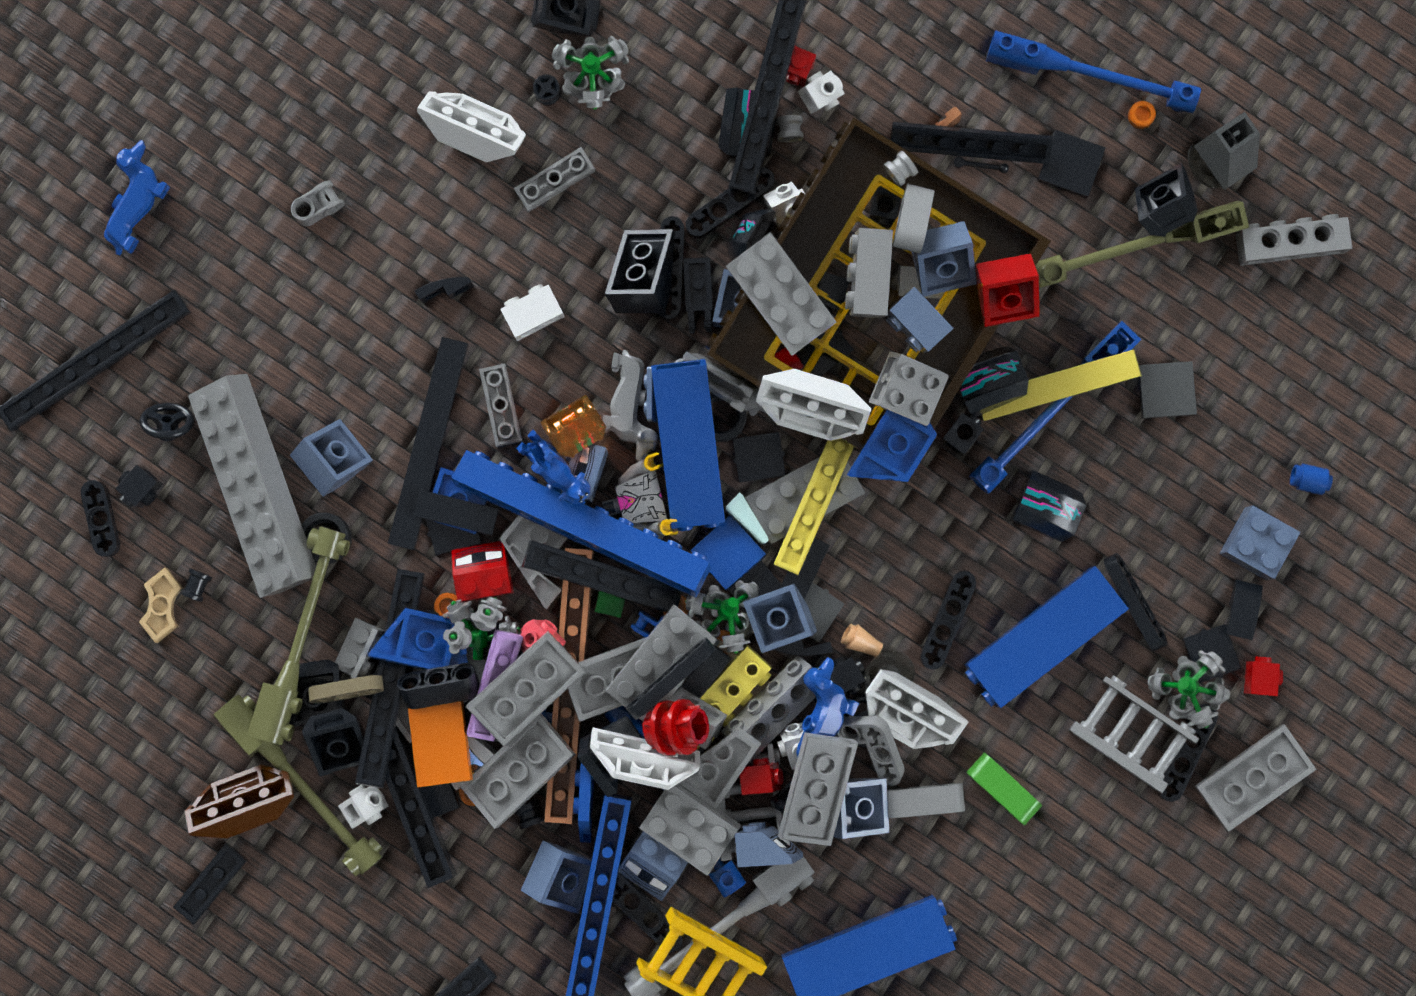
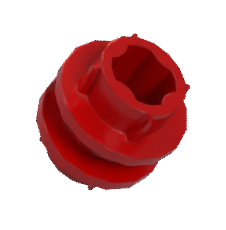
M678 699L675 702L672 700L660 701L656 704L653 711L646 714L642 723L643 734L647 744L663 756H672L676 753L679 755L692 754L696 751L699 744H703L706 741L710 731L705 711L700 706H695L688 699Z

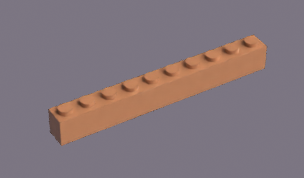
M565 548L567 552L594 560L593 550ZM563 580L559 635L566 641L563 647L577 662L586 660L591 589ZM566 690L553 702L552 726L576 755L547 782L544 822L572 824L574 822L573 805L577 787L575 786V770L578 768L581 721H578L568 690Z

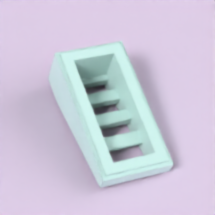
M739 492L726 506L725 511L761 545H765L769 541L768 536L744 496Z

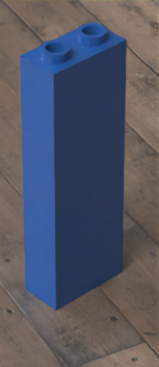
M706 360L652 365L651 370L670 519H677V522L671 523V528H677L678 531H688L693 529V526L704 525L706 528L717 527L720 523L725 522Z
M1096 566L1090 567L964 664L968 669L965 674L974 685L978 683L982 687L984 692L981 695L991 707L995 704L997 708H1002L1129 608Z
M930 895L781 954L796 995L840 996L955 950L953 942L957 941L952 926H946L943 919L947 912L942 900L936 901V898Z

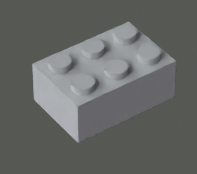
M859 228L850 237L849 254H854L853 263L848 265L847 281L852 282L851 291L846 293L845 309L850 310V316L884 318L888 315L893 230Z
M678 783L669 790H664L639 828L708 876L742 825L718 808L714 809Z

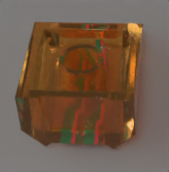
M587 395L582 396L540 422L559 455L572 458L575 457V454L596 441H602L606 429L605 423Z

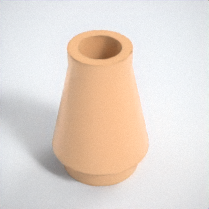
M850 624L841 639V643L846 645V649L865 653L875 658L880 654L883 643L875 639L859 624L856 626Z

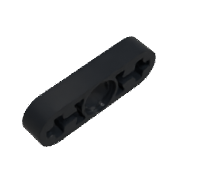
M87 481L81 488V498L92 546L96 554L112 557L120 549V540L107 486L100 481ZM92 486L101 490V493L97 494V501L101 504L104 503V507L96 506L91 509V505H96L95 498L89 496V492L93 491ZM99 511H104L107 514V522L103 526H97L94 523V515ZM110 529V533L105 532L106 539L112 541L108 552L100 547V544L104 543L103 534L97 535V531Z

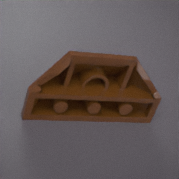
M258 765L209 784L197 797L193 805L185 810L189 835L227 839L279 819L294 798L290 774L287 771Z

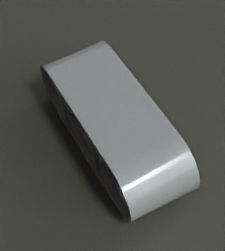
M907 183L901 202L893 247L921 253L926 237L934 190Z
M963 783L887 790L889 818L965 811Z

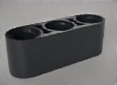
M469 663L410 672L401 676L397 682L403 701L407 708L410 709L473 699L477 696L480 685L475 668Z

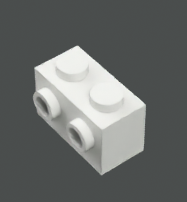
M542 284L528 290L529 295L521 299L518 296L511 298L504 303L505 307L501 308L517 341L565 317L549 285L544 287Z

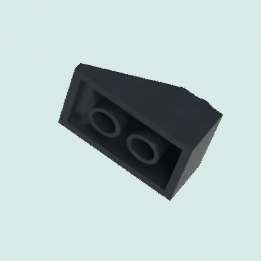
M673 229L624 230L605 292V296L615 313H665L672 283L675 236Z

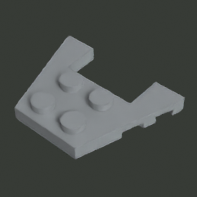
M518 515L501 536L500 540L543 607L548 609L562 590L543 574L522 567V563L530 540L560 549L568 538Z

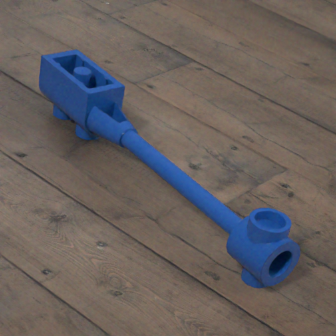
M996 30L992 36L986 58L987 62L1037 75L1040 69L1069 70L1167 98L1166 106L1171 107L1176 112L1185 111L1193 113L1201 93V87L1174 80L1170 88L1073 61L1069 57L1047 47L1046 44Z
M1121 321L1081 361V365L1130 351L1139 343L1141 338ZM1073 396L1052 402L996 460L988 456L969 475L971 480L981 490L989 494L1008 475L1003 467Z
M620 706L604 714L610 724L627 716L644 738L642 721L639 718L634 720L627 712L626 707ZM720 858L714 866V870L709 873L710 878L723 898L746 884V881L732 860L724 863Z

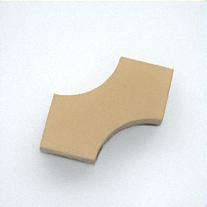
M166 567L144 584L149 596V605L146 614L139 623L155 643H159L179 627L175 620L173 609L180 590L184 588Z

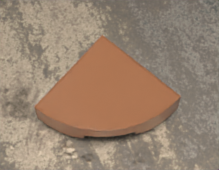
M953 107L945 114L946 118L936 122L935 125L953 127L960 122L962 114L957 107Z

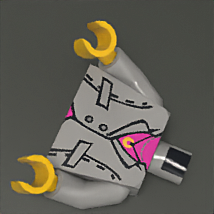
M653 453L646 456L644 460L631 465L618 480V486L615 487L617 498L602 501L603 508L610 513L609 516L622 514V518L634 524L633 527L641 531L649 529L657 535H676L678 531L672 532L670 524L677 522V519H667L656 470L662 468L663 463L656 465L654 457L659 455V453Z

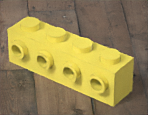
M746 644L744 650H741L726 666L700 699L727 714L723 722L725 727L735 716L732 711L739 704L743 707L752 698V689L757 684L760 687L763 686L771 677L769 673L772 669L771 665Z

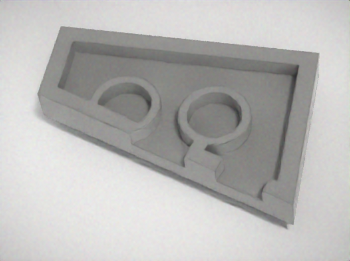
M738 727L701 754L699 771L679 784L714 809H717L761 745V742Z

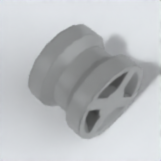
M786 115L776 118V125L779 127L777 141L787 143L803 140L804 134L800 129V125L803 123L802 116Z
M903 151L897 154L894 161H888L884 164L887 173L900 187L905 184L909 176L914 177L918 173L914 163Z

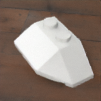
M429 91L417 108L418 114L439 142L484 162L515 155L526 137L524 131H521L511 115L464 94H437L436 92Z
M797 369L764 375L756 398V402L760 406L762 405L766 413L777 425L829 441L845 438L853 434H863L871 412V408L849 385Z
M880 670L865 692L868 716L883 718L887 721L893 737L913 749L933 747L941 744H954L968 724L966 718L938 696L893 671Z
M592 728L590 748L610 776L615 779L669 790L699 771L700 751L698 750L690 755H679L676 753L672 756H663L656 749H652L643 738Z

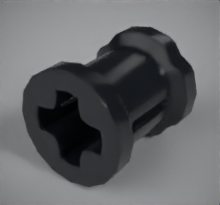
M190 568L188 571L190 576L187 583L179 593L202 602L204 599L202 594L205 587L213 577Z

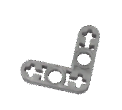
M845 716L843 725L835 737L855 739L858 744H866L878 777L886 778L887 785L894 786L899 784L905 768L887 721L879 716ZM845 727L853 728L857 734L849 733ZM877 748H884L889 754H882Z

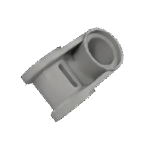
M330 180L318 184L311 191L292 202L291 213L300 225L311 226L324 217L337 212L345 205L344 201L339 199L332 188L333 183ZM325 195L329 197L330 202L326 199ZM302 207L311 208L308 216H298V212Z

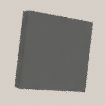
M1192 361L1139 365L1142 375L1138 377L1142 419L1197 414Z

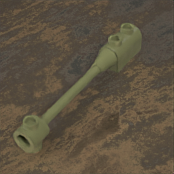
M1234 201L1198 212L1194 222H1187L1167 233L1165 237L1150 235L1064 262L1060 255L1039 260L1035 266L1039 275V288L1066 281V272L1163 242L1192 241L1200 243L1249 228L1243 201Z
M319 527V529L313 528L309 533L307 549L312 550L313 554L319 555L317 566L289 658L286 660L275 684L263 682L247 736L278 745H283L284 740L290 741L293 737L294 725H290L289 722L292 714L297 715L302 707V699L297 698L299 660L330 559L338 560L340 555L346 556L349 551L350 541L345 540L346 534L324 527Z
M240 695L232 698L213 714L215 719L250 758L259 752L275 768H279L280 771H287L290 774L291 783L349 848L344 854L345 858L341 860L342 863L355 877L367 872L382 858L379 852L383 848L373 837L367 840L364 836L357 841L287 762L288 759L280 745L247 736L256 704L248 695L244 698Z

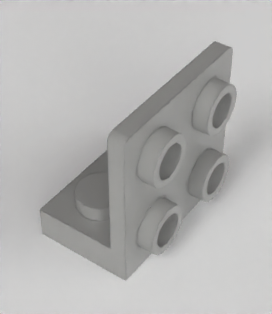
M890 351L869 403L927 426L949 376L903 354Z
M355 618L335 661L339 666V670L351 675L350 679L370 676L376 663L373 662L374 658L368 657V653L383 636L385 630Z

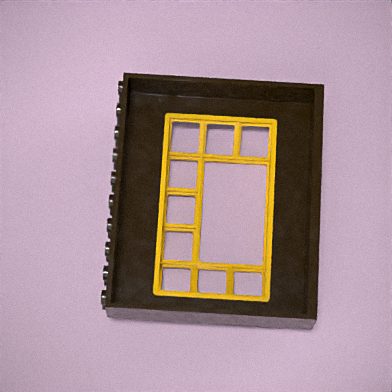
M853 117L850 123L844 121L834 138L838 141L835 147L832 145L828 147L820 161L824 166L820 171L815 168L807 181L806 186L809 187L806 195L800 192L791 208L795 211L793 216L790 218L786 215L777 231L781 234L777 242L816 295L822 296L840 308L834 318L837 323L827 329L822 339L815 338L810 342V344L815 346V350L802 371L811 373L821 354L826 353L849 368L842 382L849 386L856 374L862 375L874 384L877 383L879 376L829 346V341L849 310L845 309V302L840 305L826 295L828 294L820 290L817 284L834 258L847 266L853 263V259L842 253L840 247L856 222L871 229H886L862 213L879 186L884 187L901 199L903 198L907 183L934 190L930 217L940 222L939 227L965 222L971 240L975 245L973 248L975 272L976 264L1030 253L1036 266L1051 242L1048 238ZM903 151L914 163L918 173L914 177L909 176L905 184L900 187L887 173L884 164L888 161H894L897 154ZM898 217L892 224L891 228L886 229L893 230V240L896 231ZM904 250V251H906V252H908L909 254L912 255V252H911V251ZM977 284L945 291L935 309L953 329L929 352H915L910 348L905 355L949 376L929 422L934 429L999 324L988 327L984 326ZM741 288L734 299V302L738 305L733 312L730 310L726 312L720 322V326L723 327L722 331L718 336L713 333L705 348L709 350L707 353L709 358L760 388L764 375L787 371L793 368L774 357L782 342ZM875 406L869 415L863 434H853L841 438V440L861 451L887 409Z

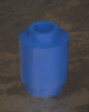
M1303 463L1301 466L1294 465L1292 469L1290 485L1295 486L1296 490L1323 495L1332 486L1333 476L1329 475V469Z

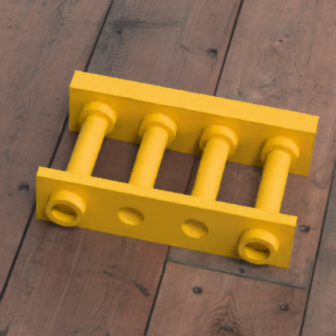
M670 907L665 915L670 925V931L650 963L641 958H638L636 962L640 975L651 983H654L656 980L683 996H708L705 993L725 961L729 962L730 959L739 963V969L722 996H735L748 974L755 972L762 976L767 968L763 958L673 907ZM685 933L693 938V944L672 976L659 968L678 937L683 936ZM708 946L715 950L716 957L695 989L684 983L683 979L701 950L706 949Z

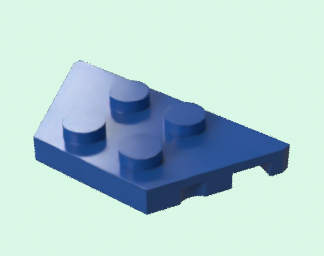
M886 410L846 475L850 477L908 482L937 436V433L930 423L925 426L890 410Z
M405 608L368 653L370 658L424 670L468 663L467 650L460 649L459 653L452 654L449 651L450 646L448 642L443 638L445 630L453 628L455 623H452L448 617L443 618L439 615Z
M581 763V767L575 770V786H579V796L574 797L573 814H578L580 842L591 843L594 779Z

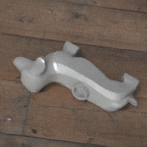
M623 350L622 355L618 353L613 354L612 372L617 373L621 370V380L611 400L610 410L612 416L603 415L601 430L602 433L606 434L611 430L619 440L635 443L636 460L640 462L645 459L648 452L656 450L659 437L657 432L641 425L637 419L638 407L644 406L646 390H641L644 362L640 358L631 356L627 350Z
M686 351L683 358L677 359L674 362L705 359L710 392L730 403V406L740 412L744 410L749 411L751 416L756 415L759 411L766 413L762 405L760 406L756 402L759 391L758 387L715 364L698 353L691 354Z

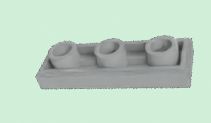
M582 147L518 185L514 190L526 210L530 212L596 170ZM556 175L559 177L557 182L550 181L552 176Z
M506 364L479 369L496 448L523 442ZM499 401H504L505 407L501 410L497 409L496 404Z

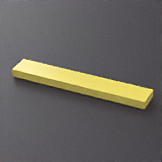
M1135 350L1030 379L1028 381L1027 395L982 414L983 420H991L1141 377Z
M841 439L827 440L773 565L799 575L854 448Z

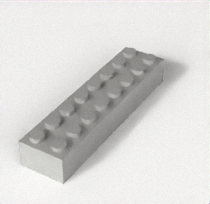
M248 374L224 376L189 394L188 398L259 597L279 594L312 580L316 564L311 550L307 549L306 536Z

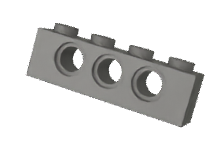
M1338 214L1323 216L1322 220L1312 221V217L1300 218L1296 220V223L1286 224L1285 220L1269 223L1270 226L1260 227L1258 223L1249 224V228L1243 229L1235 235L1240 266L1344 254L1352 249L1348 217L1339 218ZM1315 230H1319L1324 234V242L1316 239ZM1289 233L1295 234L1297 236V245H1294L1289 241ZM1262 236L1270 238L1272 242L1271 248L1263 245Z
M799 655L789 662L721 731L726 737L739 727L761 742L750 762L816 697L803 681L806 672L813 667Z

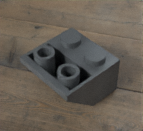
M1243 112L1194 147L1225 190L1257 168L1260 133L1247 114Z

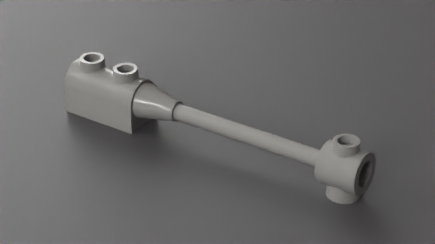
M804 856L793 864L768 865L752 877L757 887L741 901L738 908L710 929L722 934L744 916H749L775 903L781 907L792 898L789 892L797 886L803 890L814 881L811 876L815 871ZM693 942L666 961L659 969L668 974L676 969ZM638 966L624 975L626 980L624 984L631 996H661L659 994V991L663 989L661 984L656 980L654 983H651L640 975Z

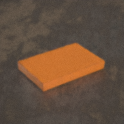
M459 701L419 709L408 708L417 788L473 780L468 736L466 734L464 702Z

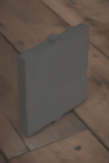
M812 582L804 600L809 607L817 632L809 637L819 643L844 606V603L829 594L828 589L823 590Z

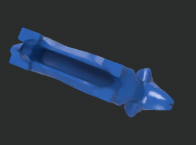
M140 140L131 149H122L116 158L118 168L129 177L130 183L124 195L118 194L112 203V208L115 210L107 223L104 237L115 247L116 255L119 256L122 254V249L131 254L139 243L136 238L130 236L133 227L151 210L154 204V196L164 199L170 189L167 183H158L155 172L150 167L141 163V158L146 149L143 140Z
M533 429L528 434V438L534 443L524 444L521 442L516 449L523 456H527L533 463L531 466L533 472L539 474L549 485L563 491L558 498L560 501L565 500L574 505L583 503L590 495L591 489L589 482L584 477L585 473L581 472L575 477L572 474L571 468L558 454L557 450L549 442L542 439Z
M829 657L824 660L819 668L809 669L803 678L804 684L816 696L817 703L812 714L808 715L802 723L804 731L796 750L797 757L804 732L835 737L843 725L844 714L854 716L859 705L854 700L846 699L844 690L830 680L834 662Z

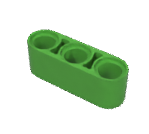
M985 752L966 772L1024 826L1042 807V804Z

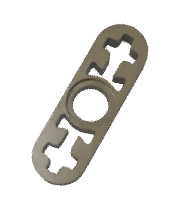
M363 676L309 687V702L315 704L328 703L383 692V676Z

